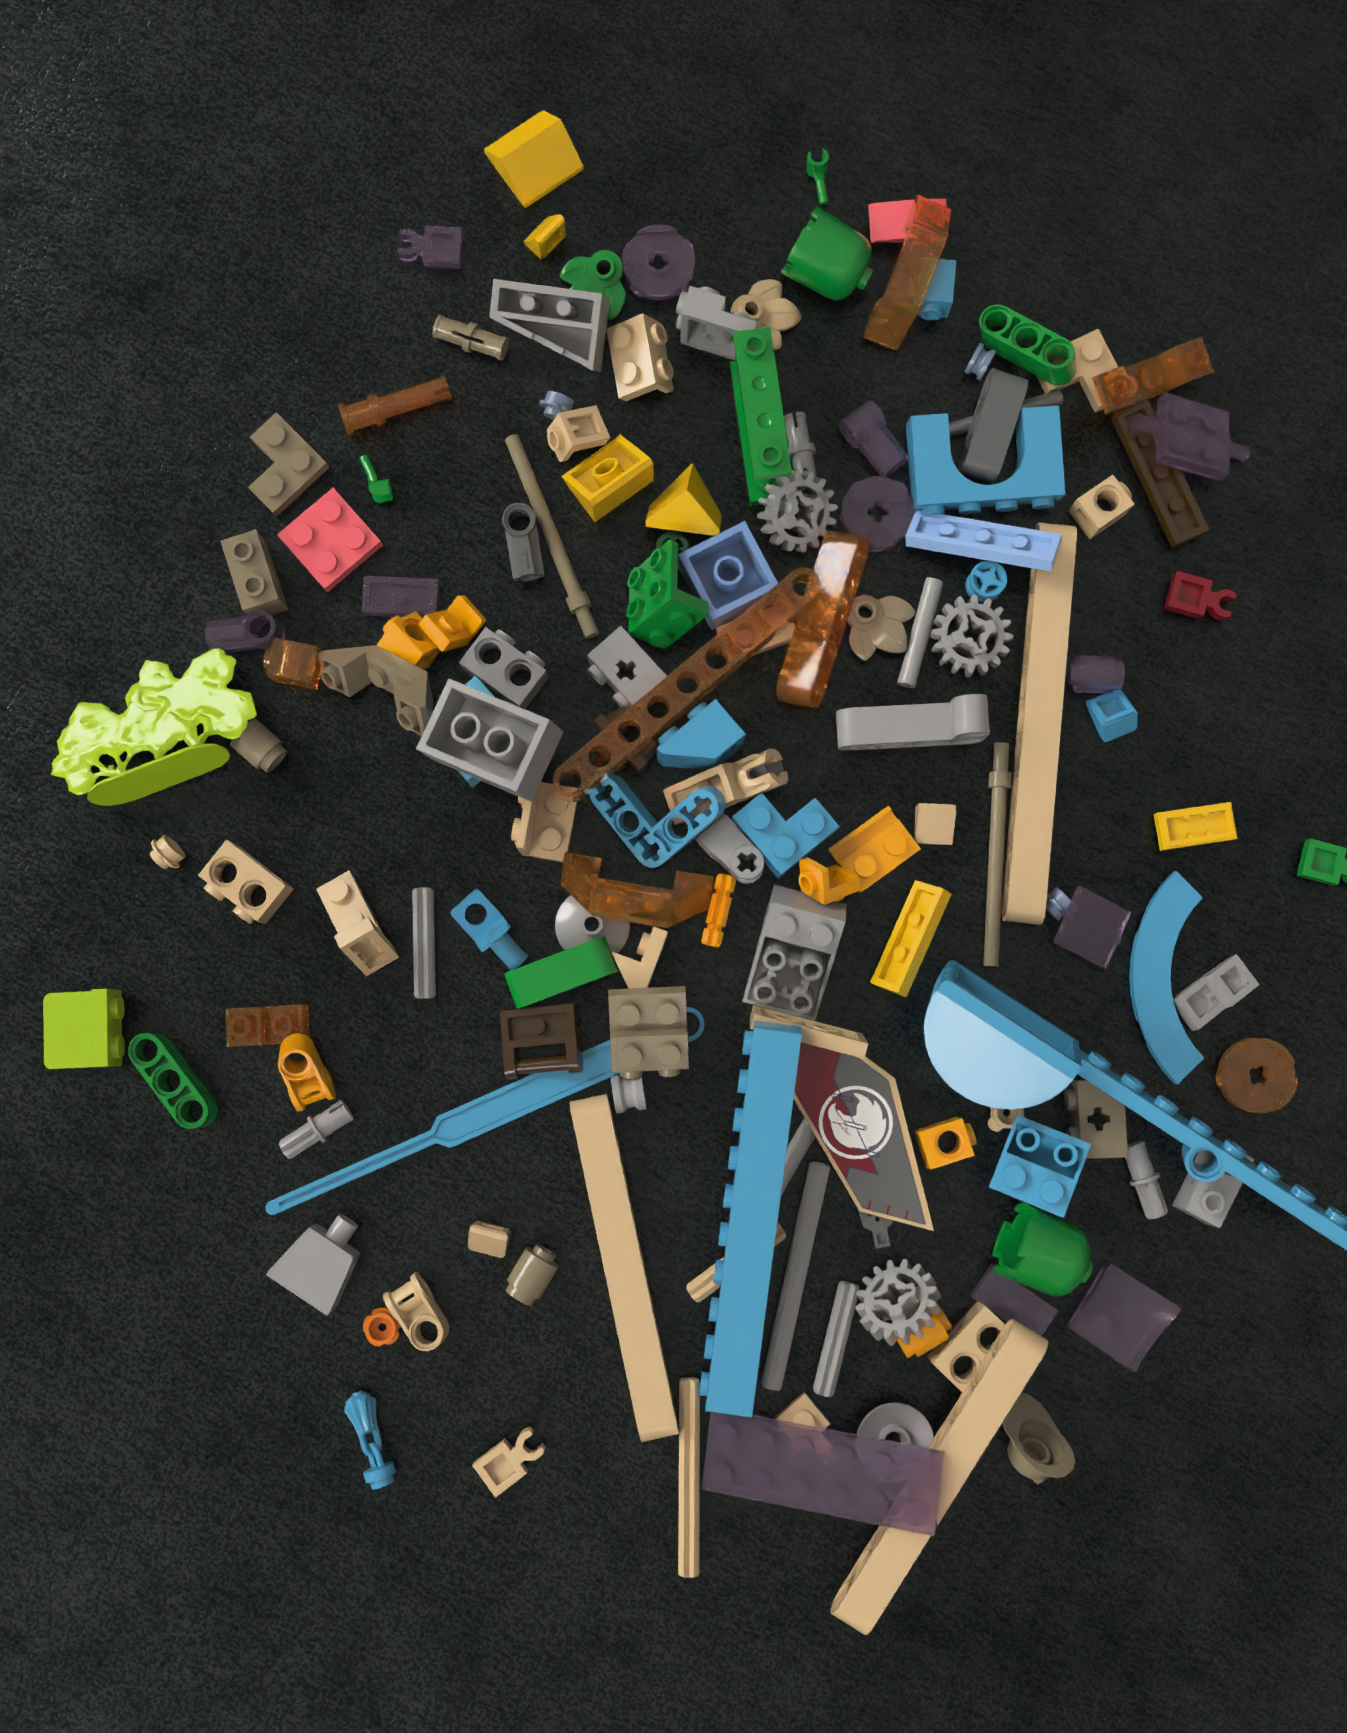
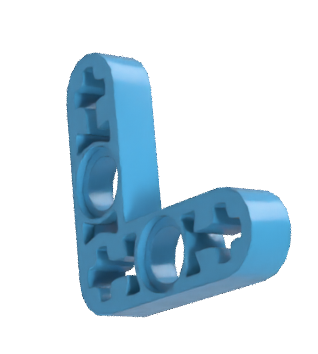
M613 773L602 775L594 779L589 788V795L593 804L638 861L649 868H656L669 861L719 818L724 812L726 805L721 791L712 786H704L692 792L657 823L619 775ZM610 784L613 790L610 793L611 797L606 798L603 792L606 790L605 786ZM710 798L712 803L709 806V810L700 813L696 817L692 811L702 805V799ZM624 800L626 805L621 806L615 811L613 807L619 805L618 802ZM626 811H632L637 815L639 826L636 830H631L625 825L623 817ZM675 817L686 821L688 833L685 837H680L674 833L672 822ZM648 830L649 834L643 836V839H637L636 836ZM657 843L660 849L656 855L652 856L649 850L652 848V844Z

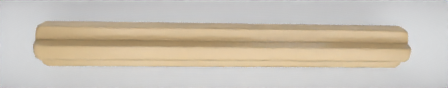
M684 1377L679 1381L678 1574L685 1578H694L699 1575L700 1381L694 1377Z

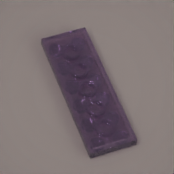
M710 1412L702 1490L935 1536L945 1451L756 1415L745 1417Z

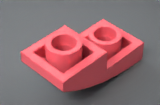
M946 199L901 200L868 205L871 243H903L907 240H931L948 237Z

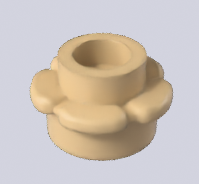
M163 835L158 841H151L153 850L150 852V856L157 865L163 869L180 867L179 862L185 858V853L172 838Z

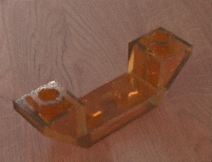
M916 196L903 232L907 233L900 254L884 296L875 303L863 337L895 351L899 348L922 306L948 238L950 208L923 196Z
M1199 337L1175 346L1155 357L1127 367L1123 365L1092 377L1103 410L1108 415L1214 372L1203 339Z
M568 852L564 853L561 886L592 916L668 928L709 908L714 878L712 876L676 871L673 890L600 878L602 858Z

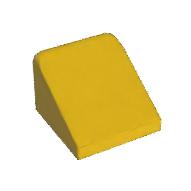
M560 214L547 217L524 240V244L541 260L566 237L564 217Z

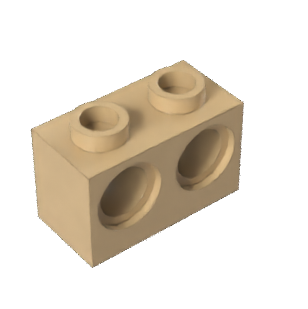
M229 840L223 843L198 874L199 877L207 882L204 886L207 892L220 901H223L226 897L236 905L233 912L249 924H252L254 920L266 924L293 891L290 885L236 843ZM234 864L237 869V875L232 882L225 883L222 879V872L226 866ZM258 887H264L266 900L260 906L255 907L251 901L252 892Z
M978 1300L948 1333L950 1339L936 1346L927 1358L963 1394L967 1395L964 1391L969 1381L993 1345V1343L990 1345H982L980 1343L981 1332L987 1327H995L998 1337L1005 1324ZM960 1356H969L971 1358L969 1370L962 1374L955 1373L953 1370L955 1360Z

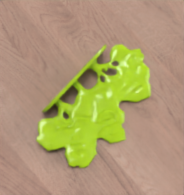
M213 648L194 658L181 679L173 676L168 664L146 660L139 673V682L133 684L125 696L128 708L124 713L118 715L101 703L81 702L77 705L70 716L69 725L62 730L57 740L59 755L52 762L53 770L51 774L65 778L69 791L76 795L88 792L87 799L91 803L113 806L135 801L224 765L230 756L227 749L218 744H204L208 736L216 734L228 739L240 738L243 731L247 728L248 720L253 719L257 715L251 693L227 688V684L233 677L236 659L225 655V651L222 649ZM201 723L203 724L204 731L198 736L196 726ZM184 740L189 746L164 756L178 741ZM126 751L128 753L127 758L122 762L120 755ZM150 751L154 754L155 760L126 771L129 760L136 753ZM102 754L112 756L118 765L117 769H114L113 764L108 766V768L100 762L99 757ZM91 766H97L100 772L93 774ZM99 776H109V778L95 784Z

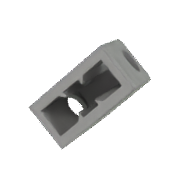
M338 1214L328 1230L318 1224L310 1226L270 1268L266 1275L328 1316L338 1306L360 1256L358 1250L347 1244L358 1225L348 1217Z

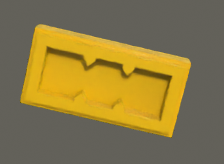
M1231 802L1154 814L1160 851L1238 839Z

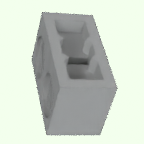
M485 627L459 664L464 672L471 677L476 676L485 687L503 700L526 709L548 679L547 672L543 668L546 663L531 651H527L524 655L513 646L516 642L503 631L498 629L493 633ZM496 649L501 652V657L496 663L485 664L482 662L483 654L486 651ZM521 670L528 671L531 674V679L526 685L516 686L511 682L516 672Z

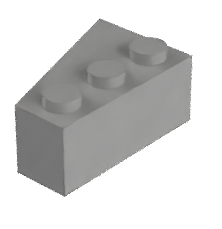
M493 279L490 318L593 371L601 372L610 304L609 296L602 293Z

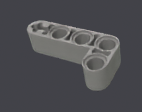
M984 694L957 696L950 703L855 707L836 711L839 750L973 744L983 741L990 734L987 695Z

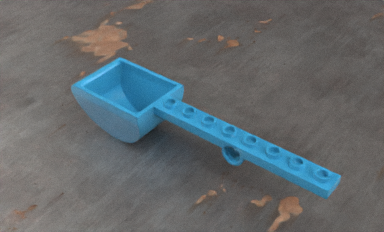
M954 960L946 963L933 987L930 1003L925 1015L924 1038L933 1066L943 1080L959 1094L978 1104L992 1108L1022 1109L1041 1104L1055 1097L1078 1074L1182 1142L1184 1164L1187 1172L1194 1179L1201 1182H1212L1220 1178L1226 1171L1347 1250V1216L1331 1206L1325 1210L1314 1203L1316 1197L1298 1184L1291 1188L1279 1180L1281 1174L1270 1165L1262 1161L1259 1165H1256L1245 1158L1247 1152L1233 1141L1226 1139L1222 1143L1211 1135L1213 1130L1204 1122L1195 1117H1192L1189 1121L1177 1113L1179 1108L1167 1098L1158 1095L1155 1099L1144 1092V1084L1127 1073L1121 1077L1109 1069L1111 1063L1104 1057L1093 1051L1089 1055L1081 1051L1078 1040ZM1202 1150H1208L1214 1153V1157L1207 1164H1198L1193 1161L1195 1154Z

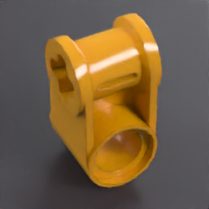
M299 1033L287 1036L281 1043L278 1068L295 1109L300 1112L305 1110L306 1105L324 1098L328 1100L335 1099L336 1093L328 1070L323 1066L313 1041L308 1036ZM299 1053L305 1056V1059L295 1061L290 1059L288 1055Z

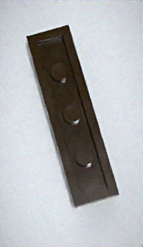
M1148 399L1115 412L1111 420L1171 547L1174 548L1205 535L1209 531L1208 525Z

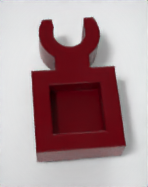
M1176 571L1171 580L1164 609L1197 619L1202 618L1205 610H1207L1213 618L1227 620L1231 617L1232 612L1223 610L1219 605V601L1231 602L1236 598L1237 594L1228 589L1220 590L1217 593L1211 591L1212 580Z

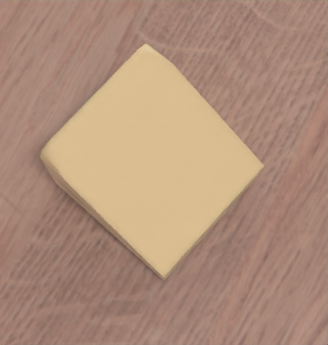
M919 803L915 807V842L917 844L952 845L956 805Z
M476 1221L470 1226L468 1248L472 1251L504 1258L512 1231L508 1228Z

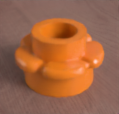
M377 1308L372 1311L371 1316L365 1318L363 1331L371 1344L375 1346L391 1345L399 1337L400 1333L398 1330L401 1325L392 1316L388 1308ZM381 1323L386 1325V1329L383 1331L379 1329Z

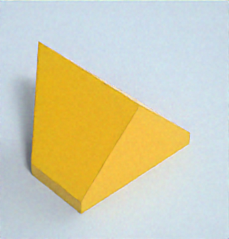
M693 463L649 506L645 527L712 536L719 534L722 514Z

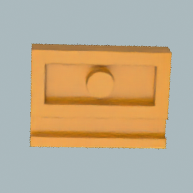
M889 805L827 850L838 863L837 865L860 877V891H857L859 894L921 849L900 820L893 814Z

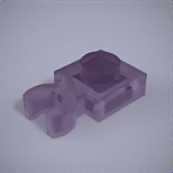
M425 225L424 235H418L411 229L399 230L401 241L412 242V246L407 249L398 248L399 259L413 261L419 256H423L424 267L460 269L463 238L461 227Z

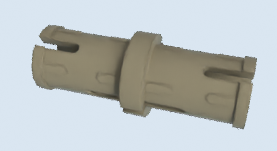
M438 315L433 326L432 335L434 338L462 346L463 351L472 353L474 350L496 357L499 360H503L509 346L508 337H502L482 330L476 323L470 322L467 325L446 318L443 315ZM458 332H459V333H462V334H464V335L470 336V337H474V338L483 340L484 343H483V342H480V341H478V340L472 339V338H468V337L459 335Z

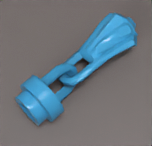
M363 1391L355 1392L345 1402L344 1411L358 1434L362 1451L369 1457L371 1468L363 1472L365 1482L370 1483L372 1489H378L394 1482L393 1474L396 1473L393 1461L383 1462L380 1452L382 1450V1440L376 1419V1398ZM372 1432L375 1443L367 1444L365 1435Z

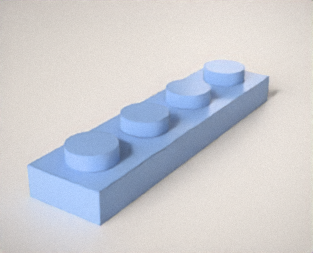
M916 510L905 535L906 546L1050 572H1052L1062 540V534L944 514L922 515L921 510Z

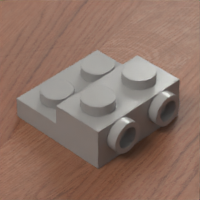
M690 286L688 292L682 291L676 308V313L679 314L676 328L681 330L680 344L736 360L733 332L756 329L757 321L751 320L748 315L742 312H725L726 297L709 287L695 288Z

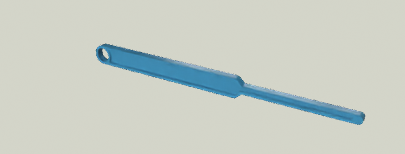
M686 1007V1012L695 1014L699 1020L698 1031L688 1037V1042H691L702 1034L704 1019L699 1011ZM610 1040L581 1052L583 1057L582 1073L570 1074L568 1070L531 1074L437 1116L430 1131L269 1201L266 1204V1212L270 1215L280 1213L437 1143L449 1148L454 1147L614 1076L620 1072L612 1073Z

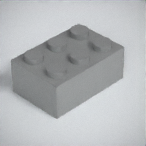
M448 679L416 749L436 762L532 802L563 731L547 718Z

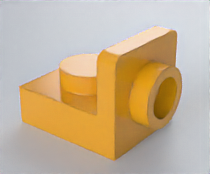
M460 595L456 597L447 610L426 614L418 625L441 652L467 646L484 625L486 619L465 595Z

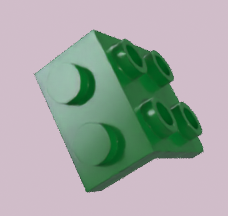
M668 540L660 548L655 549L648 559L639 567H635L631 571L627 582L630 588L629 605L627 608V618H629L628 634L664 650L708 615L707 601L677 589L678 544L672 540Z

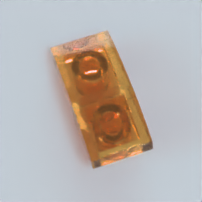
M309 1005L226 1009L227 1047L281 1044L287 1036L296 1033L304 1034L310 1038Z

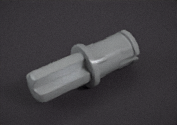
M340 1099L315 1117H307L308 1122L281 1139L279 1147L288 1159H291L319 1140L322 1143L326 1142L327 1136L353 1121L354 1117L344 1101Z
M1145 1141L1127 1144L1128 1157H1125L1132 1177L1129 1183L1131 1186H1135L1145 1216L1148 1219L1160 1218L1168 1212L1157 1181L1160 1178V1174L1154 1172Z

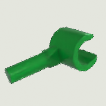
M825 149L822 150V162H814L811 159V152H808L806 169L808 175L815 178L819 202L822 206L829 203L825 184L829 154Z
M368 455L361 456L360 461L367 474L368 487L373 500L377 503L392 501L393 494L389 479L378 480Z

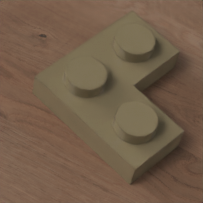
M277 412L250 436L251 440L274 463L248 488L277 517L316 481L329 466Z

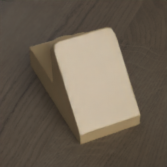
M653 927L651 934L643 933L636 952L643 956L641 962L612 952L628 989L649 987L668 931Z

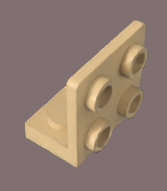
M541 781L532 802L518 797V803H521L523 811L521 819H514L511 841H515L516 848L522 856L567 863L579 788Z

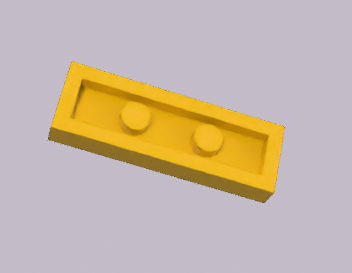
M914 881L870 983L884 990L907 997L951 897V893L940 887Z

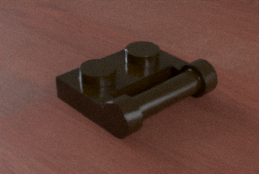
M577 1004L500 1011L503 1064L507 1080L519 1079L524 1074L568 1070L570 1074L582 1073L583 1057L580 1050ZM565 1044L566 1055L521 1060L518 1057L519 1048Z

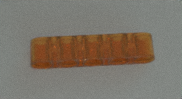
M832 530L826 533L778 679L777 698L779 701L811 708H817L820 705L868 557L869 542L866 536Z

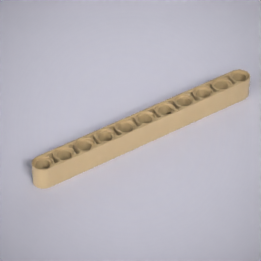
M1038 523L1035 530L1062 534V540L1052 572L1033 568L1030 571L1001 910L1003 921L1036 925L1043 923L1046 911L1077 542L1076 526Z

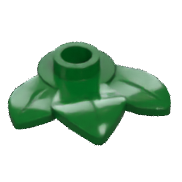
M600 250L590 258L578 256L566 263L559 276L565 282L572 285L570 289L607 295L610 297L608 319L613 321L620 314L625 303L626 292L620 282L623 275V263L616 253L610 250ZM604 262L610 263V272L606 275L599 274L600 264Z

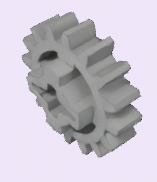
M792 470V476L776 478L777 486L767 484L765 489L769 493L768 499L759 498L758 501L765 506V511L758 513L757 518L765 519L767 522L760 529L762 533H773L769 542L774 545L781 544L782 550L790 552L793 548L798 552H806L807 545L814 548L819 547L817 537L828 538L830 536L825 527L827 524H836V520L829 517L830 511L838 509L836 504H831L828 501L833 496L834 491L822 489L826 480L824 478L814 479L813 472L803 471L801 474L800 471ZM802 486L811 493L803 495L802 491L797 490L796 487ZM792 528L794 532H798V536H791L784 530Z
M972 595L969 602L965 603L964 599L959 596L955 600V608L947 603L942 608L944 616L937 615L933 623L939 628L931 631L930 638L937 639L939 642L932 647V652L942 651L943 657L939 663L943 665L950 661L953 664L951 673L955 674L961 667L965 668L966 677H970L975 668H977L981 676L985 675L988 672V664L996 669L1001 663L998 656L1006 657L1010 649L1003 644L1009 643L1013 639V634L1004 632L1011 624V621L1000 620L999 616L1004 610L1002 607L994 611L990 609L992 599L987 598L983 604H978L977 595ZM975 614L985 618L987 621L975 616ZM956 618L957 630L947 636L948 626ZM967 630L971 635H978L975 642L972 637L965 638L964 634ZM995 637L993 649L987 654L986 641ZM955 651H958L966 655L968 658L960 656Z
M907 1259L902 1260L900 1267H896L892 1260H888L887 1270L884 1271L875 1266L873 1270L876 1276L873 1279L868 1277L862 1279L867 1289L856 1292L857 1297L862 1302L855 1306L856 1311L862 1317L860 1320L867 1331L870 1330L876 1340L879 1341L884 1337L891 1346H894L897 1337H900L905 1345L910 1344V1335L914 1333L918 1338H924L921 1328L924 1325L934 1328L935 1323L930 1316L931 1314L941 1313L940 1307L935 1302L941 1298V1294L937 1287H935L936 1282L931 1274H926L920 1264H916L912 1268ZM892 1320L893 1324L886 1323L883 1321Z

